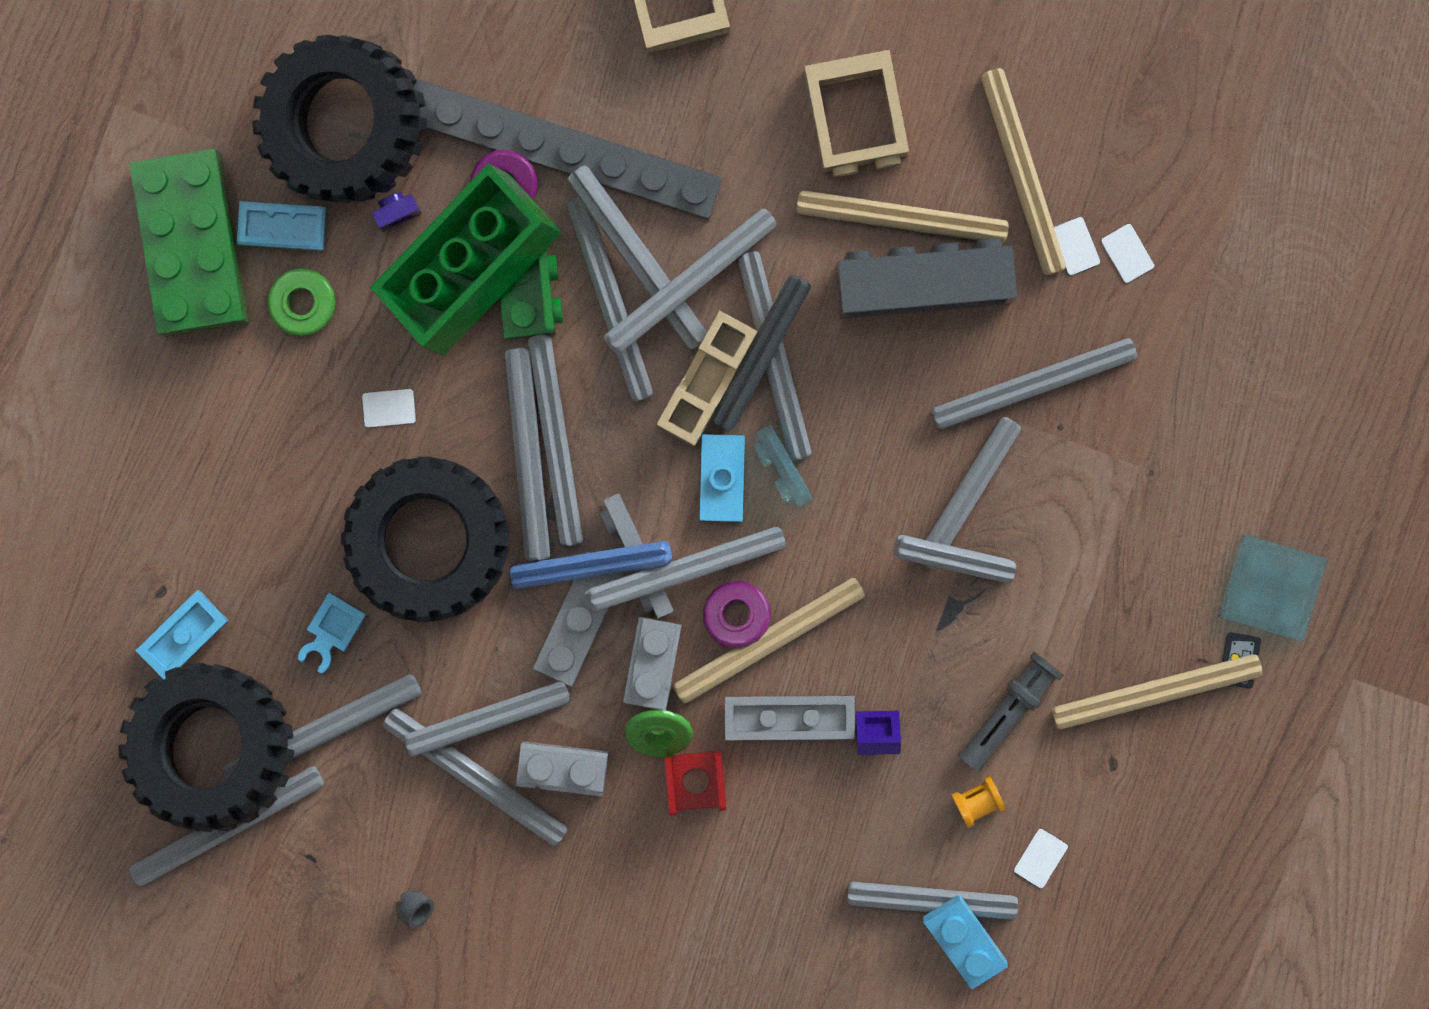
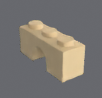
M719 310L699 346L698 352L679 386H677L657 422V427L695 447L758 331Z

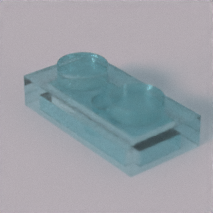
M770 424L757 431L755 435L759 441L752 446L764 467L772 464L780 479L775 481L774 485L785 504L787 505L794 501L797 508H800L812 501L811 493L772 425Z

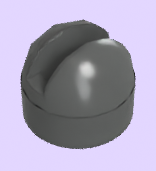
M409 890L402 893L400 897L403 901L396 902L395 905L396 914L410 928H418L432 914L434 903L430 898L417 890Z

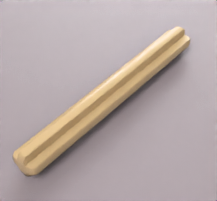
M1002 68L989 70L983 73L981 77L1042 271L1045 275H1052L1065 269V260L1005 72Z
M804 190L800 191L796 207L797 213L801 215L977 241L1002 239V244L1006 242L1009 224L1006 220Z
M851 578L768 627L759 641L748 647L733 648L674 684L675 692L683 703L692 701L863 599L865 596L864 590L857 579Z
M1252 654L1055 706L1052 709L1054 723L1058 729H1065L1259 678L1262 676V666L1258 656Z

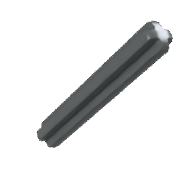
M797 275L788 276L713 413L712 421L726 430L735 428L809 293L811 285L802 277Z

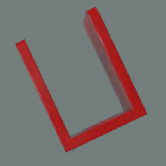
M721 750L665 756L670 816L677 815V811L714 807H720V811L727 810ZM693 768L703 770L709 779L707 788L698 794L690 793L683 784L685 773Z

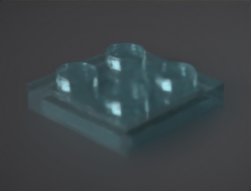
M1243 534L1219 617L1304 642L1328 559Z

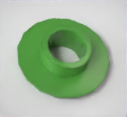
M304 268L289 270L278 277L269 290L267 300L269 315L276 326L287 334L301 337L315 334L326 327L334 314L336 304L334 290L327 279L315 270ZM297 290H307L314 297V307L307 314H295L290 308V298Z
M651 710L633 716L625 726L624 735L628 744L637 752L652 757L673 756L683 751L691 743L693 729L690 723L679 714L665 710Z

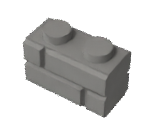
M645 617L638 618L623 703L666 710L682 624Z
M523 741L520 747L516 786L527 788L540 787L544 790L603 796L609 751Z

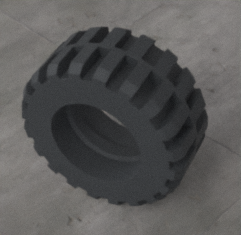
M333 35L317 36L313 42L303 40L293 45L294 52L292 54L282 53L274 60V64L278 69L274 73L265 72L260 84L265 86L266 90L263 97L255 95L253 108L260 109V120L252 121L253 134L262 135L263 143L259 144L257 148L263 159L271 160L272 164L269 170L277 179L286 180L287 187L296 193L306 194L312 199L337 203L364 202L374 199L375 194L378 192L387 193L396 186L394 180L398 176L406 177L412 170L413 166L409 163L412 155L420 156L424 144L417 142L419 130L427 131V118L420 117L419 110L420 107L426 105L423 93L415 91L413 85L416 84L417 80L411 70L404 69L401 66L402 60L392 52L383 50L382 46L344 35L341 37ZM335 79H350L360 84L371 100L374 114L373 128L366 144L357 154L347 160H331L320 155L311 142L307 128L308 110L317 92L327 83Z
M433 457L402 459L372 474V478L364 486L361 485L353 495L355 499L351 506L346 509L343 518L346 520L344 532H341V545H344L345 552L343 560L346 570L350 571L354 579L353 583L359 592L363 593L370 600V603L379 610H384L392 614L391 616L403 620L417 622L446 620L459 616L482 602L490 594L489 592L493 586L498 583L509 553L508 521L505 519L503 507L498 497L495 496L490 486L464 466L446 459ZM418 499H435L449 505L460 516L466 530V549L460 563L449 574L435 580L422 581L406 576L394 566L386 549V530L392 516L405 504Z
M191 663L187 669L175 667L165 671L166 678L162 681L157 679L150 681L144 686L148 692L144 699L135 697L129 706L131 710L135 711L131 722L123 720L120 730L121 733L127 734L126 745H118L119 758L127 760L128 765L127 768L122 770L123 777L126 783L134 785L135 790L132 795L139 804L148 806L150 814L160 820L170 822L171 825L202 832L236 829L237 824L240 822L250 823L259 817L257 811L262 807L270 808L277 800V797L273 795L278 786L285 788L289 779V775L283 774L286 763H293L294 750L288 749V739L294 738L292 726L284 722L283 717L287 713L281 702L272 698L273 692L264 684L255 681L253 677L218 664L212 666L204 663ZM206 707L219 708L232 715L238 724L242 740L240 758L233 772L222 783L208 789L195 788L185 783L175 768L173 761L175 736L183 722L196 711Z

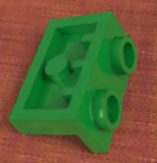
M547 249L500 297L504 339L556 334L555 324L563 323L561 297L552 298L551 281L559 280L556 255H548Z

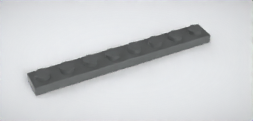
M416 79L417 82L413 85L415 91L423 93L426 105L420 107L419 110L420 117L427 118L428 130L493 151L512 150L523 155L530 163L567 175L585 165L591 170L601 186L706 220L710 218L721 185V177Z

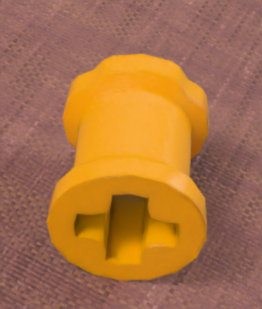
M991 776L985 777L983 784L962 794L959 792L951 794L967 828L974 826V821L997 810L1000 813L1007 811Z

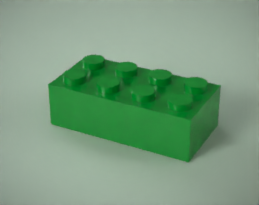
M209 149L129 163L157 334L169 337L248 324L249 317L222 154L216 149Z
M488 163L372 284L370 289L423 348L444 356L558 238L562 231L510 174Z

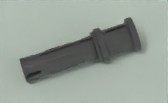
M1034 651L1030 655L1032 661L1017 680H1010L1007 684L1006 690L1009 692L984 722L965 749L958 754L960 759L978 773L1028 709L1032 711L1035 708L1038 709L1041 705L1039 699L1055 679L1061 680L1064 676ZM1019 700L1018 704H1017V705L1014 707V709L1011 711V709L1013 708V706H1014V705L1017 703V701ZM1006 717V719L1002 722V724L999 726V728L995 731V733L991 736V738H990V739L987 741V743L983 746V744L986 742V740L989 738V736L993 733V731L997 728V726L1001 723V721Z

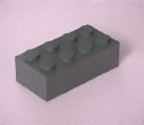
M1002 239L976 241L973 249L959 250L958 243L932 245L930 253L915 254V247L891 248L886 257L872 258L871 250L852 251L845 253L844 260L838 261L835 268L840 319L1008 305L1018 298L1013 245L1002 246Z

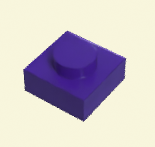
M397 192L378 202L380 209L372 212L379 228L383 232L422 214L412 194L404 197L402 192Z
M856 711L857 755L901 754L899 711Z

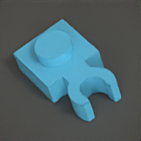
M329 592L307 628L308 631L317 637L314 642L302 647L298 654V660L304 662L311 651H318L322 655L323 661L317 671L321 674L326 672L332 664L331 650L335 646L345 652L367 614Z

